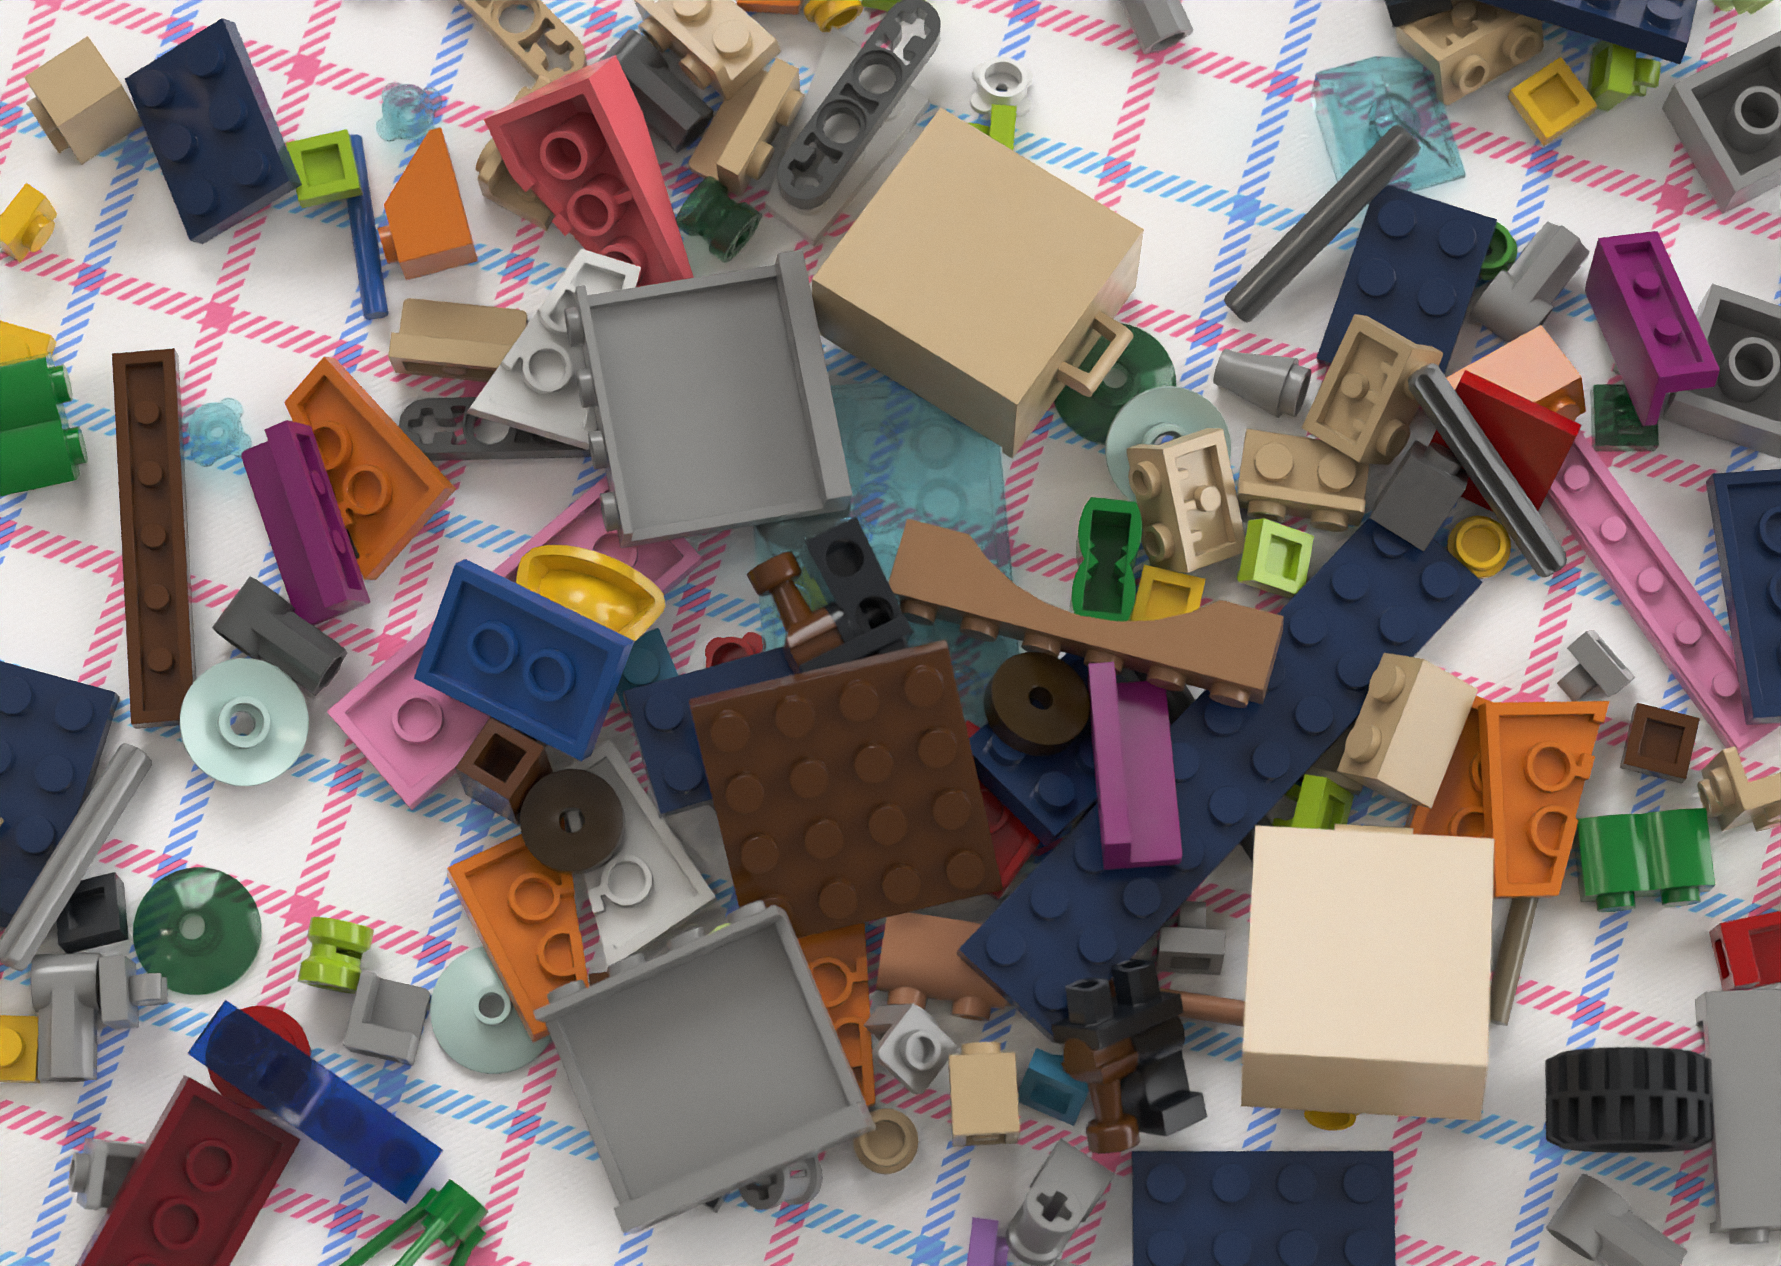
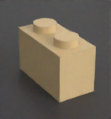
M86 36L24 76L35 94V97L27 101L26 105L38 121V124L59 154L70 148L81 165L143 126L125 89L89 36Z
M1383 653L1379 666L1370 679L1369 691L1355 726L1346 739L1345 751L1337 772L1390 800L1432 808L1478 689L1425 659Z
M1000 1042L962 1044L961 1055H949L948 1065L953 1147L1017 1144L1020 1134L1015 1052L1001 1053Z

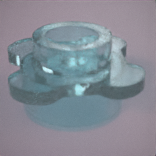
M392 82L384 87L381 93L383 117L375 125L378 136L385 142H392L399 138L413 140L417 146H420L428 131L435 129L433 126L435 113L443 104L441 94L433 87L422 89L413 84H401L400 82ZM410 109L415 112V116L412 119H405L403 117L406 110Z
M226 397L219 403L211 402L199 408L191 407L184 413L182 425L189 432L194 446L190 454L197 465L210 467L215 463L216 459L229 455L241 458L242 452L252 447L250 435L243 430L240 418L244 413V409L238 400ZM221 427L223 429L222 435L217 438L211 435L213 428Z

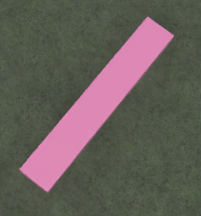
M1579 430L1546 495V499L1725 748L1735 746L1738 754L1742 753L1780 727L1781 723L1746 725L1732 639Z

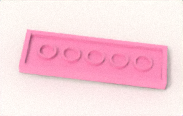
M604 476L492 572L516 583L519 562L522 556L529 550L544 545H568L593 550L627 564L651 580L660 588L665 596L698 568L703 561L702 557L685 538L620 548L617 530L606 532L603 522L600 494L610 492L607 476ZM434 621L327 710L329 716L411 810L456 773L455 767L491 717L414 679Z

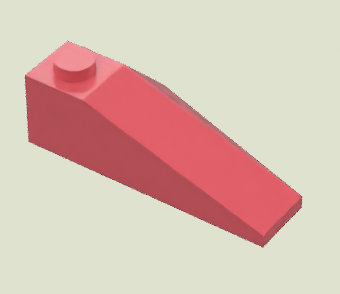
M616 55L564 75L484 118L485 124L511 177L525 192L531 189L555 215V218L551 221L564 236L571 233L587 251L641 267L636 287L694 278L643 112Z

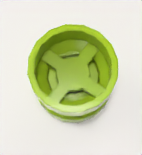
M311 917L307 938L312 945L309 957L301 962L297 981L320 989L356 994L362 972L360 968L362 954L370 950L374 930L348 921L326 917Z

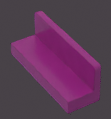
M1658 231L1598 238L1585 284V293L1642 426L1656 425L1666 393L1715 387L1720 369Z
M285 420L264 429L268 441L244 450L241 458L291 605L295 608L294 613L312 626H315L371 603L312 427Z
M1114 662L1089 663L1087 691L1090 699V724L1104 870L1179 864L1182 861V846L1166 689L1152 685L1147 681L1116 683Z

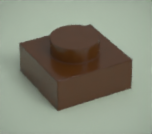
M1637 702L1633 707L1620 768L1682 784L1687 779L1700 718Z

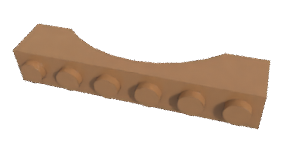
M907 518L888 582L899 604L902 615H905L907 621L932 626L936 619L959 624V631L962 634L977 640L995 642L997 636L1001 635L1022 641L1021 648L1027 652H1041L1058 658L1061 651L1084 657V665L1087 667L1089 663L1114 662L1115 675H1120L1122 668L1148 674L1146 681L1163 689L1183 691L1185 684L1210 691L1209 697L1212 700L1237 708H1246L1248 701L1263 704L1283 633L1284 616L1223 600H1218L1190 613L1153 621L1116 622L1080 616L1047 604L1014 584L987 559L970 534Z

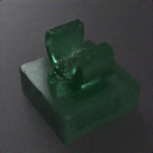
M1593 384L1590 390L1591 442L1595 452H1655L1659 446L1658 422L1656 425L1642 426L1625 384Z

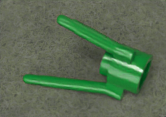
M449 1179L439 1192L431 1187L417 1205L353 1253L350 1258L339 1266H362L423 1217L425 1218L420 1224L426 1230L393 1266H413L436 1240H439L449 1249L459 1240L460 1244L449 1266H465L472 1250L487 1234L479 1226V1223L489 1211L466 1190Z

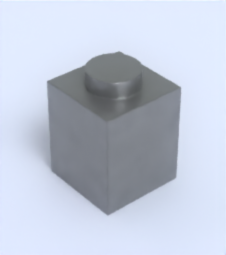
M1415 440L1376 499L1369 518L1422 551H1425L1464 492L1469 476L1461 468V464L1451 450L1437 443H1431L1427 447Z

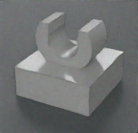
M1593 629L1585 631L1567 647L1579 664L1560 679L1557 684L1572 701H1579L1596 685H1599L1609 697L1616 695L1636 677Z
M1186 901L1178 911L1177 927H1160L1156 950V972L1221 974L1225 957L1226 930L1205 929L1206 902Z
M125 955L99 957L101 1017L104 1024L112 1029L139 1027L138 1006L169 1004L167 978L162 977L161 973L137 975L136 963Z

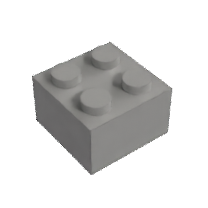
M1781 31L1673 84L1662 106L1663 112L1722 214L1781 185Z
M1712 283L1698 306L1696 317L1720 369L1715 387L1670 393L1662 419L1781 459V306Z

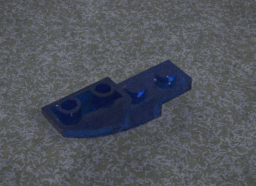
M226 999L187 1053L406 1205L444 1151L381 1105Z

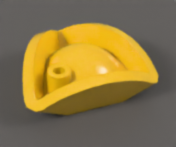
M544 545L529 550L522 556L519 562L516 584L597 622L634 642L660 617L666 607L664 593L646 576L617 559L593 550L568 545Z

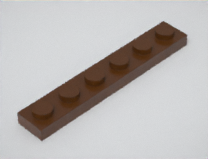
M175 348L112 353L131 725L135 729L179 725L184 697L197 679L179 354Z

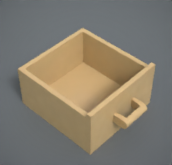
M940 107L812 278V298L819 333L830 342L1002 447V453L1013 459L1065 385L1084 396L1091 397L1133 339V333L1126 326L1114 320V317L1136 288L1144 229ZM1101 335L1111 342L1089 373L1078 369Z
M1335 824L1334 830L1255 826L1242 1047V1107L1481 1121L1489 1049L1494 839L1413 834V828Z

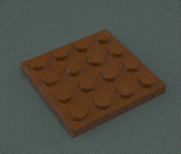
M946 639L689 699L690 710L739 908L757 901H763L766 909L776 905L786 911L796 937L800 938L1003 890Z

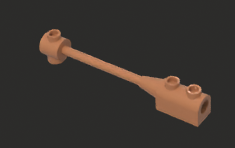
M911 912L886 917L876 990L889 992L887 1005L914 1003L925 1010L927 998L953 1002L952 1016L976 1021H990L991 1008L1004 1010L1005 1006H1012L957 955L958 949L983 923ZM1111 980L1109 986L1111 997L1116 996L1113 980ZM1160 988V991L1181 994L1184 1013L1179 1014V1017L1244 1027V1000Z

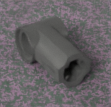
M629 29L597 62L616 55L641 107L646 125L676 153H679L682 149L690 147L704 133L706 126L714 117L713 109L668 70L669 65L652 43L639 32Z
M249 576L214 623L212 629L250 658L258 660L262 658L266 662L278 667L290 676L294 682L314 696H317L336 676L348 652L320 629L294 613L295 608L284 598L257 579Z

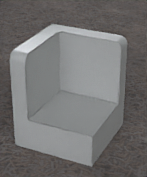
M362 970L343 1046L353 1053L414 1066L431 993L426 988L383 979L376 972Z

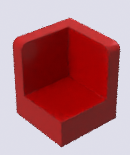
M1781 911L1722 922L1709 931L1723 991L1748 990L1781 983Z

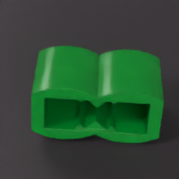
M51 352L0 363V497L76 481L80 476L79 465L88 462L80 426L70 428L65 414L64 403L73 401L72 387L67 368L64 364L55 366Z
M1090 497L1080 517L1077 533L1076 561L1078 570L1072 585L1069 612L1080 616L1116 622L1131 621L1136 597L1133 569L1136 564L1142 537V518L1135 501Z
M1706 808L1664 810L1643 814L1604 815L1577 819L1579 821L1573 842L1580 902H1596L1597 912H1618L1636 908L1635 898L1661 896L1663 907L1698 904L1701 902L1700 893L1709 892L1715 886Z

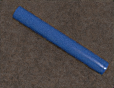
M350 134L363 195L346 198L363 315L367 320H376L387 317L389 312L363 139L361 135Z

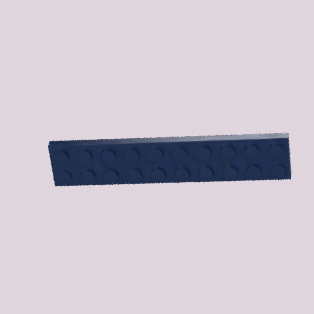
M1368 518L1277 613V615L1284 616L1283 633L1263 704L1248 701L1246 708L1224 705L1212 700L1209 697L1210 691L1205 689L1170 726L1182 861L1176 865L1104 870L1097 803L958 949L957 955L1053 1043L1051 1024L1069 1017L1065 986L1088 978L1107 979L1110 983L1113 979L1112 966L1132 959L1160 927L1171 918L1358 718L1369 691L1370 679L1378 668L1383 653L1415 657L1470 599L1483 582L1434 538L1425 551H1422L1376 521Z

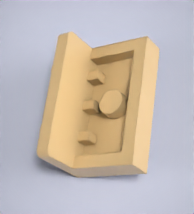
M776 58L769 72L762 69L728 101L724 99L688 162L689 170L742 197L752 178L758 181L766 171L775 147L771 144L782 125L788 128L795 120L803 104L805 94L801 92L799 68Z
M1735 746L1721 750L1702 769L1701 772L1704 780L1698 781L1697 784L1700 801L1703 808L1707 809V816L1709 818L1717 816L1721 831L1753 822L1756 832L1781 825V772L1748 782Z

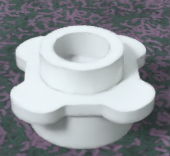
M994 57L986 62L977 64L973 68L972 79L977 84L976 92L970 97V106L976 113L981 115L991 113L992 104L1017 106L1016 118L1024 117L1030 112L1032 102L1027 97V87L1033 82V73L1029 68L1009 57ZM997 89H1003L1006 92L998 91Z

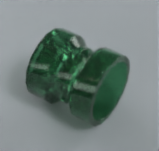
M713 176L704 179L693 190L676 216L678 228L689 237L701 236L708 243L709 252L723 263L732 260L743 249L762 219V213L748 202L737 203L729 198L728 187Z

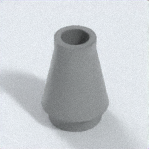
M1225 348L1218 359L1213 376V384L1230 390L1276 418H1280L1282 414L1296 417L1307 395L1311 380V369L1300 366L1298 358L1241 353Z

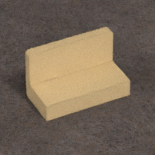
M407 298L403 301L399 333L391 332L388 358L395 373L488 382L526 328L528 316L524 310Z

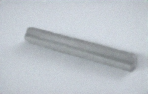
M123 743L118 747L1 935L0 962L3 965L22 972L30 964L150 770L152 760L140 748L127 743Z

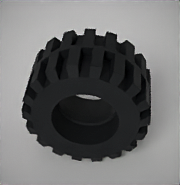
M1598 1047L1563 1051L1545 1060L1546 1141L1562 1149L1604 1153H1658L1694 1150L1713 1141L1712 1060L1697 1052L1660 1047Z

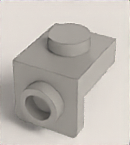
M914 1003L878 1006L864 1024V1027L879 1040V1043L872 1051L874 1059L911 1094H923L948 1062L949 1055H953L959 1047L939 1028L937 1021L927 1011Z
M85 1138L83 1153H73L69 1168L68 1189L69 1192L77 1193L76 1203L87 1210L98 1211L99 1207L108 1208L143 1148L144 1143Z

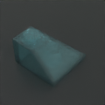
M1374 56L1316 72L1310 99L1337 182L1395 125L1404 128L1413 136L1420 146V151L1387 185L1416 192L1465 178L1466 172L1445 106L1436 97L1434 74L1417 59Z

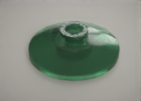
M1121 323L1133 333L1134 337L1111 368L1118 369L1125 374L1127 379L1125 384L1118 388H1112L1102 381L1091 397L1084 396L1065 385L1053 402L1063 422L1074 433L1096 444H1106L1107 433L1114 417L1130 399L1152 388L1176 386L1175 369L1168 352L1162 344L1151 334L1129 324ZM1101 335L1078 369L1089 373L1111 342Z
M206 867L181 869L155 883L141 900L133 923L134 948L147 973H161L162 977L167 978L169 990L184 995H208L224 990L237 982L253 964L262 939L260 912L250 892L243 884L229 874ZM191 917H200L205 923L203 934L196 939H187L183 935V925Z

